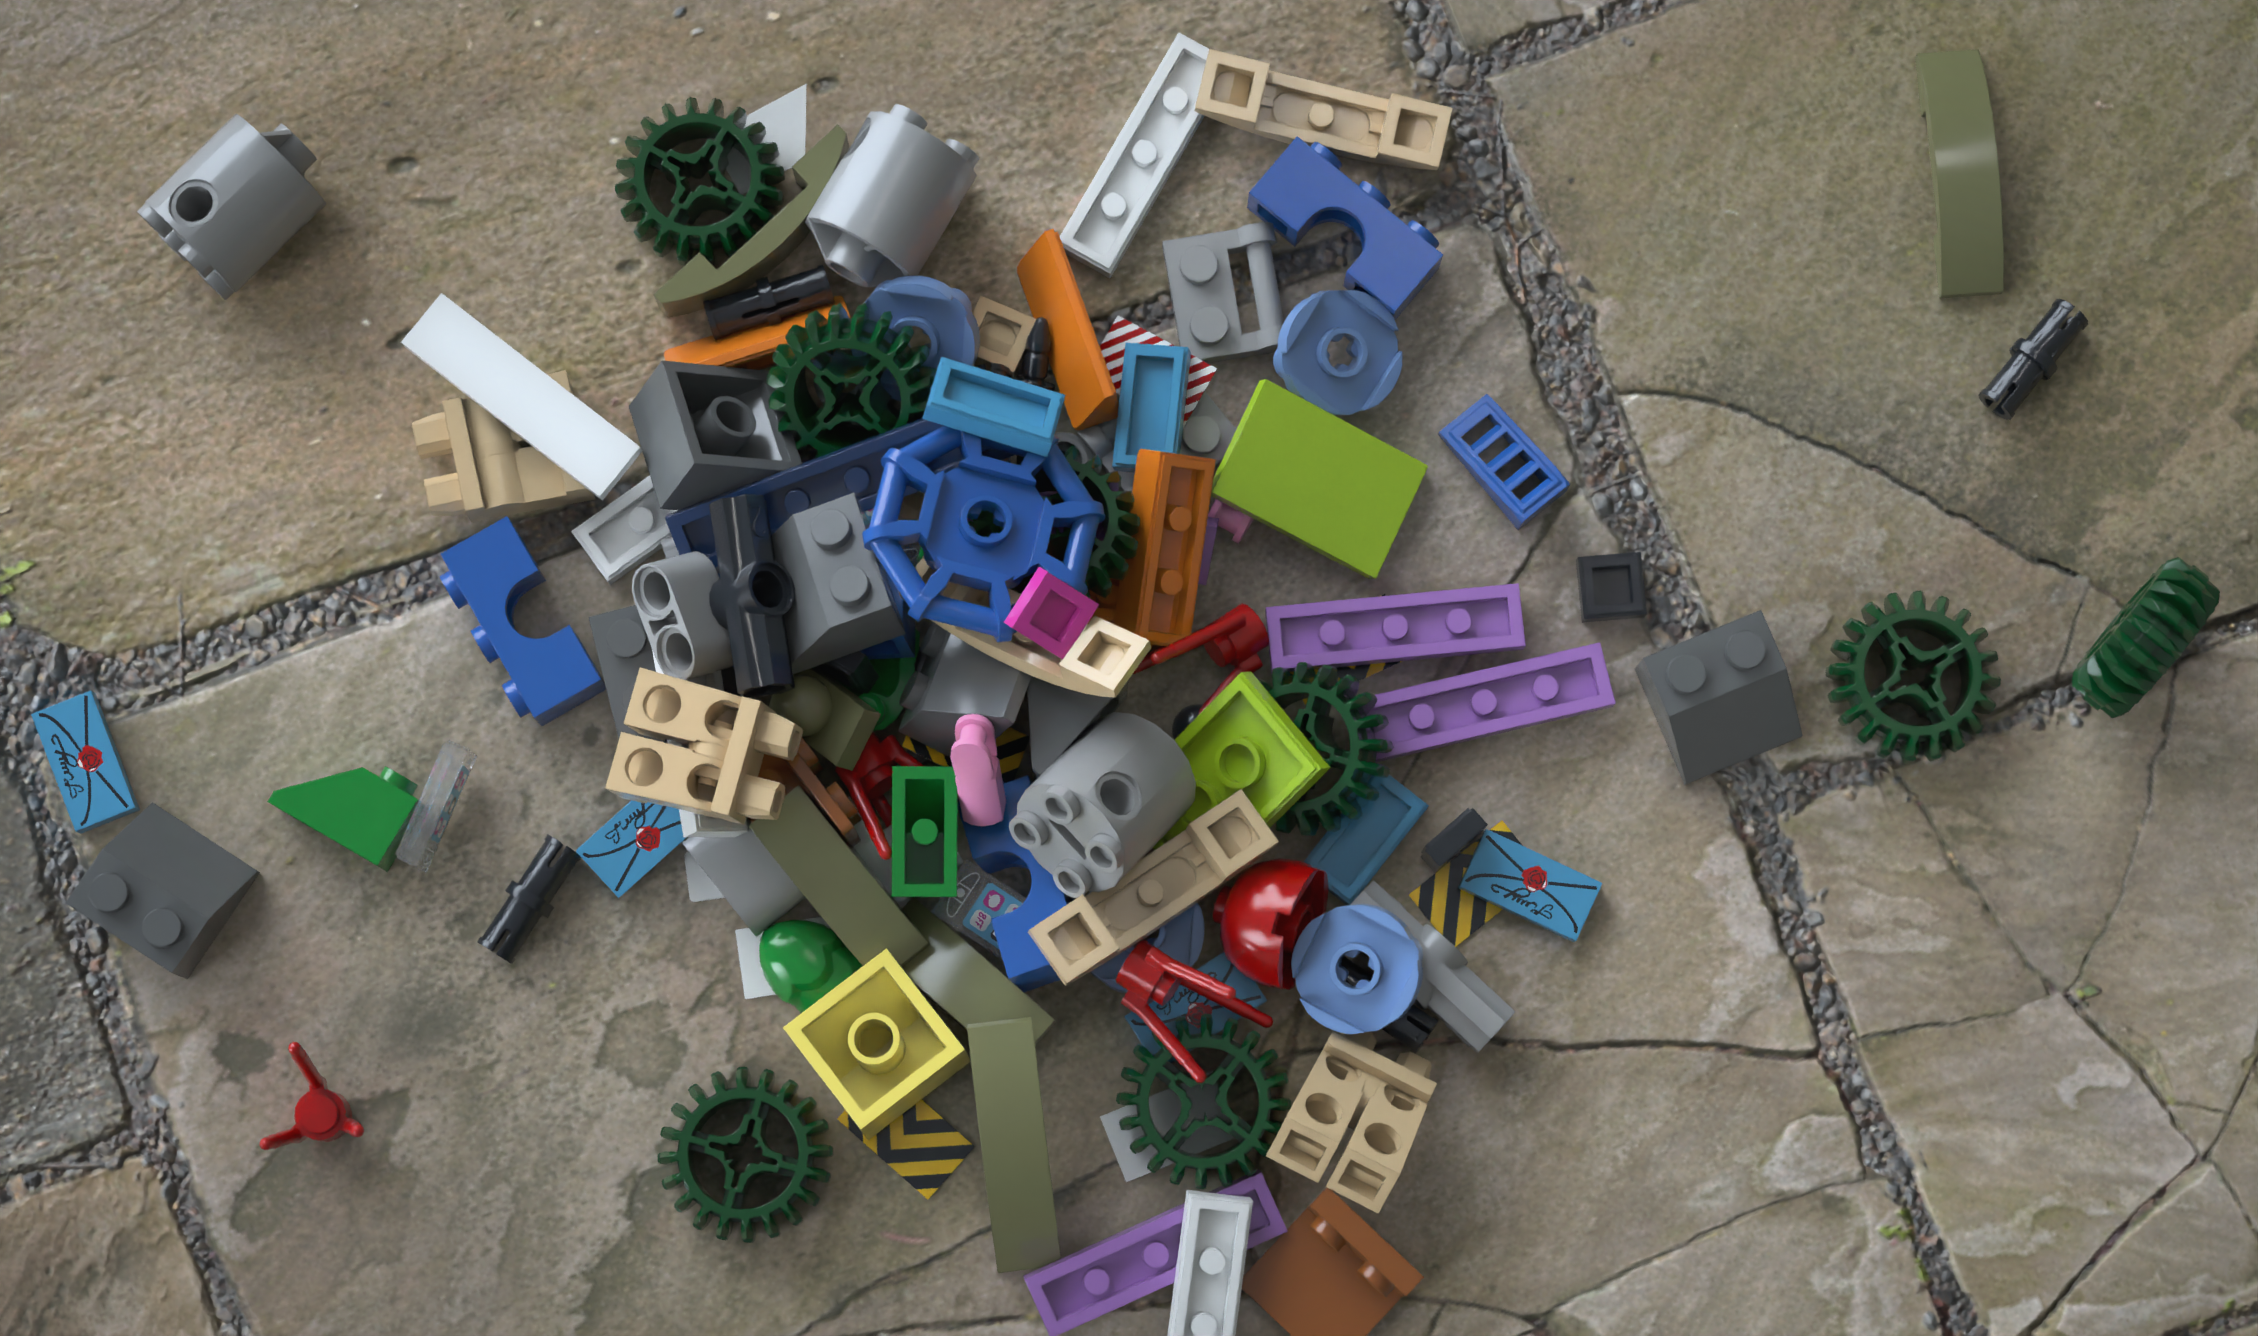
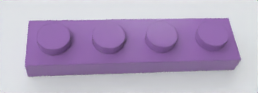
M1519 583L1266 607L1265 609L1271 673L1277 667L1286 668L1289 672H1292L1299 662H1306L1312 664L1313 669H1320L1323 665L1332 667L1356 666L1523 650L1526 646Z
M1599 642L1376 694L1377 702L1367 716L1381 714L1386 716L1389 724L1383 730L1375 733V739L1391 741L1394 747L1391 752L1377 753L1376 762L1603 710L1613 707L1616 703Z
M1259 1169L1251 1176L1245 1175L1232 1181L1233 1183L1230 1186H1220L1209 1191V1193L1251 1197L1253 1200L1247 1249L1287 1232L1268 1185ZM1185 1203L1024 1275V1280L1049 1336H1058L1174 1283Z

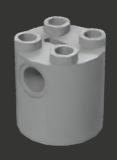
M895 104L889 114L882 111H870L853 144L843 159H841L805 221L809 230L814 234L827 266L840 276L862 287H877L879 283L885 280H893L902 276H918L977 176L974 167L980 158L973 150L953 139H947L945 143L924 130L927 122L923 117L899 104Z
M235 114L145 201V204L137 213L184 261L187 260L199 272V275L224 300H227L326 205V202L304 178L305 171L317 158L298 137L282 123L271 132L259 133L240 115Z
M1113 712L1098 718L1025 790L1017 803V815L1010 821L1009 830L1015 842L1021 847L1030 850L1037 862L1053 875L1056 886L1064 894L1078 898L1087 891L1101 892L1115 887L1186 814L1195 801L1196 781L1189 760L1175 740L1160 727L1135 714Z

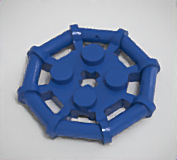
M942 426L899 450L890 448L881 459L884 470L870 526L863 531L862 537L864 548L874 552L910 608L908 612L910 617L917 622L926 618L994 636L997 643L1008 642L1012 640L1013 634L1018 632L1004 623L1016 604L1011 605L1008 589L1018 586L1025 577L1036 572L1038 567L1046 570L1086 596L1088 593V588L1085 584L1098 524L1105 519L1102 503L1093 500L1057 445L1059 442L1058 437L1054 435L1048 456L1044 457ZM981 446L1025 458L1021 465L982 455ZM959 447L963 460L959 462L958 467L944 474L945 470L935 475L925 466ZM1041 468L1060 495L1063 503L1052 505L1047 497L1043 500L1035 488L1037 482L1034 476ZM906 486H911L924 493L918 520H898ZM981 510L993 513V523L1002 527V532L991 533L989 537L976 534L975 528L969 526L967 518L978 519ZM1052 527L1070 528L1063 563L1046 554ZM915 542L920 544L924 551V559L927 565L936 571L930 576L926 584L901 546ZM949 582L986 591L989 593V608L942 595Z

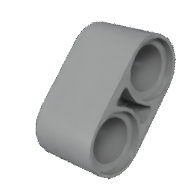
M697 551L643 564L635 571L632 579L634 601L661 671L665 675L683 680H689L733 666L729 632L717 622L709 604V593L713 584L719 579V576L712 561L706 555Z
M748 822V832L736 837L686 838L682 841V844L756 937L806 898L750 829Z

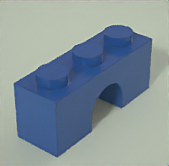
M1297 136L1250 190L1247 208L1262 221L1273 223L1274 230L1294 247L1316 225L1335 222L1350 228L1360 241L1362 253L1346 271L1343 287L1347 290L1361 291L1374 297L1390 311L1396 320L1439 270L1443 254L1436 249L1439 246L1438 240L1418 222L1411 220L1406 225L1388 210L1391 206L1389 200L1376 187L1366 181H1362L1357 185L1340 171L1342 167L1341 161L1328 148L1318 142H1313L1309 146Z
M508 516L440 554L449 571L439 577L458 609L467 604L470 605L480 623L479 626L470 631L487 661L491 663L500 658L511 680L502 684V687L520 718L531 712L534 719L541 726H544L606 690L604 680L578 635L570 625L553 635L539 639L525 637L516 631L513 617L517 602L526 592L546 580Z
M1028 775L1003 784L1006 797L1004 817L1002 821L994 825L976 826L963 821L960 801H958V810L972 858L987 875L1010 867H1022L1030 870L1032 879L1031 889L1023 904L1009 913L991 918L1008 979L1023 992L1061 980L1028 931L1075 900L1059 890L1053 880V875L1037 862L1030 850L1021 847L1011 836L1009 823L1017 815V803L1025 790L1033 783Z

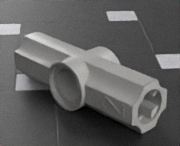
M1374 880L1350 904H1370L1384 908L1395 914L1408 926L1413 937L1419 941L1423 949V979L1414 1003L1423 1010L1428 1007L1445 1023L1448 1029H1451L1476 1053L1513 1016L1515 1011L1466 966L1468 964L1467 959L1448 939L1429 924L1422 926L1406 911L1400 902L1388 894Z

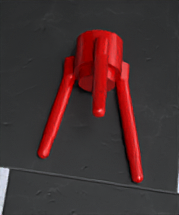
M1241 603L1204 628L1191 633V635L1147 653L1133 674H1137L1156 664L1163 663L1204 645L1207 653L1218 666L1225 667L1230 663L1235 666V669L1205 701L1199 710L1200 714L1241 672L1251 671L1253 673L1263 666L1257 652L1269 645L1268 632L1254 610L1248 605Z
M872 732L853 771L836 766L835 772L848 788L880 857L888 860L892 857V850L870 801L888 828L892 825V808L883 794L892 788V766H897L896 763L900 766L924 765L908 754L894 735L888 736L881 742L877 735Z
M1142 940L1132 950L1116 977V983L1127 990L1121 1004L1143 1020L1197 1083L1205 1082L1207 1078L1206 1073L1149 1006L1150 1003L1155 1001L1164 1006L1175 994L1178 987L1182 985L1264 1028H1270L1273 1025L1271 1016L1236 998V990L1233 987L1171 958L1146 940Z
M298 1042L290 1043L288 1047L289 1053L308 1082L310 1091L299 1099L295 1107L294 1119L296 1124L290 1129L262 1138L259 1143L260 1148L263 1150L276 1149L291 1143H301L307 1137L325 1142L339 1139L345 1133L353 1137H361L364 1134V1127L360 1122L352 1119V1111L348 1101L342 1095L328 1090L326 1078L320 1075L302 1046Z

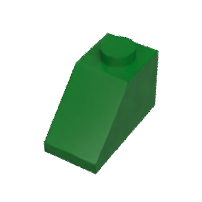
M386 766L379 776L361 767L274 790L267 801L279 810L386 872L389 871L427 808L425 804L412 796L418 785Z
M892 766V897H957L958 791L953 767Z

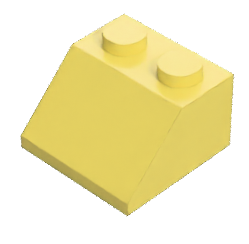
M887 948L783 1027L868 1140L971 1062L963 1046Z

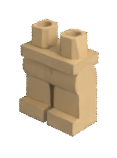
M566 370L547 374L573 394ZM459 397L442 401L444 412L432 414L412 422L415 443L421 460L453 453L457 473L424 479L428 505L433 516H456L466 513L471 523L490 519V517L512 515L596 499L595 494L470 397L464 399Z
M640 667L624 724L641 735L687 744L688 748L621 732L605 789L623 799L646 804L649 802L743 825L745 824L746 817L777 820L785 798V786L779 782L760 778L758 774L764 754L793 761L797 755L803 729L797 724L777 715L774 710L759 700L740 697Z
M1332 1030L1266 1157L1319 1183L1346 1128L1353 1129L1326 1187L1379 1214L1401 1174L1426 1111L1428 1101L1437 1083L1429 1079L1431 1071L1430 1061L1411 1051L1400 1053L1394 1062L1373 1051L1377 1042L1373 1032L1339 1034Z

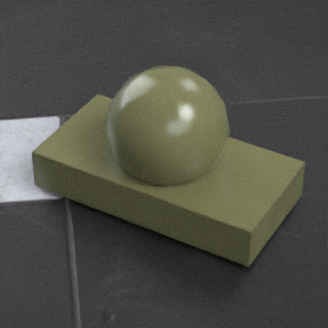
M815 667L793 674L795 688L782 694H772L769 707L777 715L800 726L803 729L802 738L830 762L838 767L853 771L881 714L837 680Z

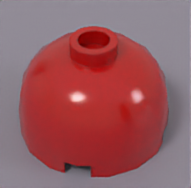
M1277 858L1252 865L1241 873L1233 887L1224 886L1221 889L1215 902L1213 920L1215 923L1221 924L1220 940L1226 958L1245 977L1271 988L1277 987L1286 990L1294 988L1296 979L1292 976L1291 968L1294 947L1306 926L1313 919L1326 913L1329 891L1327 873L1301 861Z

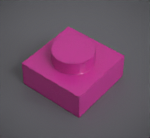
M1038 567L1004 623L1063 660L1099 604L1046 570Z

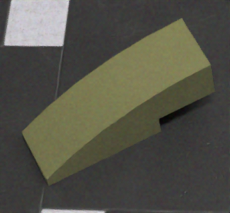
M798 785L785 796L777 820L756 819L749 825L750 829L862 966L887 948L902 968L930 945L856 849L846 841L813 797L801 786Z
M912 897L902 908L930 943L926 949L903 966L902 969L923 993L962 1028L967 1030V1024L1032 1017L1036 1046L1056 1024L1055 1020L917 899Z

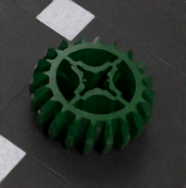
M689 97L685 104L687 111L685 115L677 116L674 107L671 104L665 103L662 106V113L666 122L660 126L653 119L643 117L641 126L648 136L646 140L637 136H627L625 145L637 158L624 157L617 160L616 167L618 172L629 179L615 184V192L618 198L631 200L620 211L626 222L640 221L634 230L636 239L639 242H644L656 236L653 250L657 256L664 257L671 251L674 245H677L676 255L680 265L685 266L692 259L694 250H700V253L714 265L715 256L713 249L724 247L726 256L730 258L738 251L735 244L736 240L742 238L747 242L756 234L755 229L752 227L754 223L764 227L774 217L763 206L776 207L783 204V192L771 185L784 181L785 172L783 166L770 164L780 153L775 142L761 143L766 135L765 126L761 122H757L744 128L747 119L745 109L737 107L724 119V106L720 99L715 98L711 101L706 114L700 113L697 99ZM707 139L701 149L692 154H682L672 149L689 140ZM732 147L745 157L751 167V181L746 196L737 192L734 184L724 177L726 168L729 165L727 156ZM655 168L663 172L667 181L677 187L671 199L673 209L668 217L659 212L651 202L650 184ZM708 172L713 186L709 188L705 185H699L692 192L687 178L692 176L695 179H701ZM708 210H719L730 215L724 220L711 225H686L687 223L693 225L695 220Z
M841 303L832 306L828 314V320L816 310L806 318V328L797 324L793 325L785 336L788 344H779L772 358L778 366L772 367L767 375V385L777 390L772 392L768 399V409L785 412V415L778 423V432L796 430L798 434L794 441L798 451L805 449L809 444L817 449L814 454V459L923 418L931 391L930 387L933 385L937 368L921 366L930 354L928 345L909 347L908 343L914 334L912 325L901 328L898 333L889 328L893 320L891 311L884 312L878 322L869 320L870 312L866 303L858 305L853 318H849ZM840 348L856 349L868 354L860 357L850 356ZM806 366L816 375L814 382L824 392L825 401L820 408L816 406L809 394L805 377ZM887 368L893 374L900 390V411L889 402L892 396L884 389L880 378ZM868 376L862 388V394L860 389H858L856 395L848 392L840 402H837L844 389V384L846 388L850 382L858 385ZM854 421L865 428L848 427L840 424V422Z
M1073 445L1066 451L1065 457L1093 500L1103 504L1105 519L1101 522L1105 531V537L1103 541L1095 537L1085 580L1088 588L1086 596L1090 598L1089 590L1106 599L1112 590L1110 578L1123 581L1128 574L1129 564L1125 559H1133L1136 556L1138 541L1132 536L1139 532L1140 518L1137 514L1130 513L1134 507L1135 500L1131 491H1118L1121 487L1122 479L1118 470L1100 476L1102 460L1098 454L1089 459L1085 464H1081L1078 462L1079 451ZM1016 455V464L1021 465L1025 457ZM1041 468L1034 476L1037 482L1035 488L1039 493L1057 492ZM1058 492L1051 496H1041L1043 500L1047 497L1052 505L1063 503ZM981 510L978 519H972L973 522L969 524V526L975 528L976 534L983 537H989L991 533L1002 532L1000 526L993 523V513ZM1056 527V534H1050L1046 554L1059 561H1063L1070 528L1064 527L1063 532L1060 533ZM1035 572L1025 577L1018 586L1011 588V590L1020 594L1023 593Z
M2179 557L2162 564L2124 605L2086 652L2084 658L2078 663L2077 668L2073 672L2072 687L2082 694V699L2097 711L2101 709L2111 718L2124 715L2135 704H2138L2143 696L2153 688L2156 682L2166 674L2171 665L2181 656L2182 652L2195 639L2196 634L2215 611V607L2219 603L2220 591L2209 581L2210 578L2195 565L2190 566Z
M1914 591L1910 595L1907 610L1897 593H1890L1885 597V613L1879 606L1869 602L1861 609L1866 625L1859 620L1850 618L1842 627L1846 635L1853 642L1836 640L1830 648V651L1835 656L1847 661V663L1831 664L1826 668V677L1845 682V686L1838 687L1828 694L1830 703H1841L1848 700L1851 706L1850 709L1846 710L1838 718V722L1841 726H1847L1855 719H1859L1865 726L1855 737V741L1859 745H1864L1874 734L1881 737L1877 747V755L1879 757L1886 758L1893 751L1895 744L1900 743L1902 761L1904 763H1912L1916 760L1919 744H1921L1927 759L1930 762L1936 761L1942 756L1941 740L1947 748L1957 752L1965 746L1964 737L1960 729L1973 736L1978 735L1984 729L1981 720L1973 712L1990 714L1995 710L1996 703L1990 697L1980 693V691L1995 690L2001 684L1999 676L1982 673V668L1998 660L1997 652L1991 650L1978 652L1976 645L1988 636V632L1982 627L1968 635L1962 626L1971 617L1969 610L1962 609L1952 619L1945 616L1949 607V599L1947 597L1940 596L1936 599L1930 611L1926 610V598L1922 591ZM1904 628L1921 630L1938 638L1945 645L1933 651H1922L1915 648L1906 636L1900 638L1895 630ZM1876 639L1884 650L1880 657L1886 667V678L1878 688L1869 693L1865 683L1864 665L1868 650ZM1932 662L1937 664L1925 674L1926 678L1919 685L1917 683L1911 684L1908 687L1904 685L1894 692L1889 691L1891 687L1901 680L1900 676L1907 669L1909 671L1915 670L1918 667L1922 669ZM1957 662L1961 676V690L1958 702L1953 712L1949 714L1943 705L1947 698L1940 686V677L1944 669ZM1895 702L1905 703L1911 706L1919 717L1926 715L1932 725H1906L1888 717L1880 709Z
M1299 662L1293 676L1286 668H1274L1272 671L1273 688L1265 681L1258 679L1283 710L1297 701L1308 698L1305 709H1298L1293 723L1309 742L1316 744L1315 749L1330 754L1329 759L1322 757L1331 767L1330 769L1338 768L1345 770L1339 781L1323 795L1305 801L1306 792L1275 822L1276 830L1289 834L1297 824L1301 835L1315 836L1320 822L1327 831H1338L1341 828L1340 811L1349 819L1357 820L1362 816L1361 806L1356 800L1358 796L1370 801H1376L1379 798L1378 790L1368 782L1372 775L1386 778L1390 774V769L1387 766L1376 763L1377 753L1391 752L1394 748L1393 744L1388 740L1375 739V733L1383 730L1389 724L1386 716L1381 714L1367 716L1377 702L1376 696L1370 692H1364L1356 696L1359 689V679L1346 675L1338 681L1337 668L1323 665L1315 674L1312 664ZM1332 706L1340 713L1347 726L1350 738V751L1339 747L1334 741L1332 727L1335 718L1329 716Z
M1204 1013L1201 1015V1033L1198 1034L1189 1033V1025L1184 1016L1177 1017L1175 1024L1180 1036L1177 1039L1187 1050L1209 1047L1226 1051L1228 1055L1213 1072L1207 1075L1205 1082L1197 1083L1190 1075L1179 1070L1168 1061L1173 1057L1172 1054L1152 1032L1154 1040L1161 1047L1157 1053L1153 1055L1141 1044H1137L1133 1049L1135 1056L1147 1064L1143 1072L1132 1067H1123L1121 1077L1127 1081L1138 1083L1137 1093L1127 1091L1117 1093L1116 1102L1124 1106L1136 1105L1137 1114L1120 1119L1119 1125L1121 1130H1131L1141 1126L1144 1135L1136 1138L1130 1144V1149L1134 1154H1137L1151 1144L1157 1150L1147 1164V1169L1152 1173L1157 1172L1167 1158L1175 1163L1170 1174V1182L1172 1184L1179 1185L1181 1183L1185 1167L1196 1169L1194 1179L1196 1188L1206 1189L1208 1182L1206 1170L1218 1168L1219 1180L1223 1187H1227L1233 1183L1228 1165L1238 1161L1242 1171L1247 1176H1251L1256 1172V1168L1247 1154L1255 1148L1263 1157H1266L1271 1145L1262 1140L1261 1137L1265 1130L1277 1135L1282 1125L1280 1121L1270 1119L1271 1110L1286 1111L1291 1108V1100L1289 1098H1271L1270 1088L1281 1087L1287 1084L1289 1081L1288 1076L1285 1072L1266 1076L1263 1068L1274 1063L1278 1058V1054L1274 1049H1269L1258 1058H1255L1250 1051L1260 1040L1261 1036L1257 1031L1252 1030L1249 1032L1241 1044L1232 1040L1238 1026L1236 1019L1228 1018L1224 1024L1222 1035L1211 1034L1213 1026L1211 1014ZM1244 1065L1252 1074L1258 1092V1108L1252 1126L1240 1118L1227 1103V1091L1235 1076ZM1222 1074H1226V1077L1218 1086L1219 1091L1215 1096V1101L1221 1107V1112L1232 1121L1228 1123L1217 1114L1208 1118L1205 1112L1204 1119L1194 1117L1186 1128H1182L1181 1126L1190 1116L1189 1111L1193 1103L1187 1095V1091L1177 1084L1176 1080H1181L1190 1088L1200 1084L1203 1091L1204 1083L1214 1085ZM1155 1076L1167 1084L1176 1093L1181 1102V1111L1164 1137L1156 1128L1149 1107V1094ZM1206 1125L1216 1126L1239 1141L1232 1147L1214 1154H1193L1179 1149L1193 1132Z
M738 1067L736 1071L737 1087L729 1088L723 1073L717 1071L711 1075V1081L716 1094L708 1097L704 1089L699 1085L693 1084L689 1087L688 1091L691 1097L699 1104L693 1112L679 1103H675L672 1106L671 1112L686 1121L682 1131L665 1126L661 1129V1137L669 1141L678 1142L677 1152L664 1151L659 1153L657 1156L658 1163L663 1165L678 1164L679 1173L667 1176L662 1180L663 1188L674 1190L683 1185L688 1192L678 1198L674 1208L678 1212L683 1213L698 1203L702 1208L693 1221V1226L698 1230H703L707 1227L713 1216L719 1217L720 1220L716 1229V1237L718 1239L728 1240L732 1233L734 1222L741 1223L743 1242L753 1243L756 1237L755 1222L763 1221L765 1231L770 1238L779 1237L781 1234L780 1226L775 1216L783 1212L789 1222L798 1226L803 1222V1217L793 1206V1203L800 1197L807 1204L816 1207L821 1201L816 1193L805 1189L809 1179L812 1178L821 1183H828L830 1181L831 1173L824 1169L813 1168L814 1157H832L834 1155V1148L826 1144L813 1145L812 1140L813 1136L828 1131L829 1124L825 1119L816 1120L809 1124L805 1122L804 1117L813 1112L817 1102L814 1098L808 1097L794 1107L790 1101L797 1093L799 1087L795 1081L789 1079L783 1084L778 1094L771 1092L775 1082V1073L772 1070L765 1069L760 1076L758 1087H751L749 1069L747 1067ZM751 1101L748 1113L744 1114L740 1127L733 1134L715 1136L700 1132L707 1120L720 1109L734 1103ZM770 1106L778 1109L790 1122L798 1142V1159L774 1152L768 1146L765 1136L768 1124L766 1119ZM752 1133V1136L759 1141L754 1148L756 1150H763V1156L776 1160L778 1163L777 1165L760 1162V1164L749 1163L745 1173L740 1175L733 1168L738 1161L730 1160V1154L717 1150L714 1147L718 1144L730 1148L733 1145L743 1146L747 1137H751ZM694 1151L714 1156L724 1165L726 1178L723 1188L726 1190L722 1204L714 1200L701 1185L695 1171ZM774 1173L792 1178L787 1188L771 1202L756 1208L741 1209L744 1196L748 1194L753 1180L759 1175Z

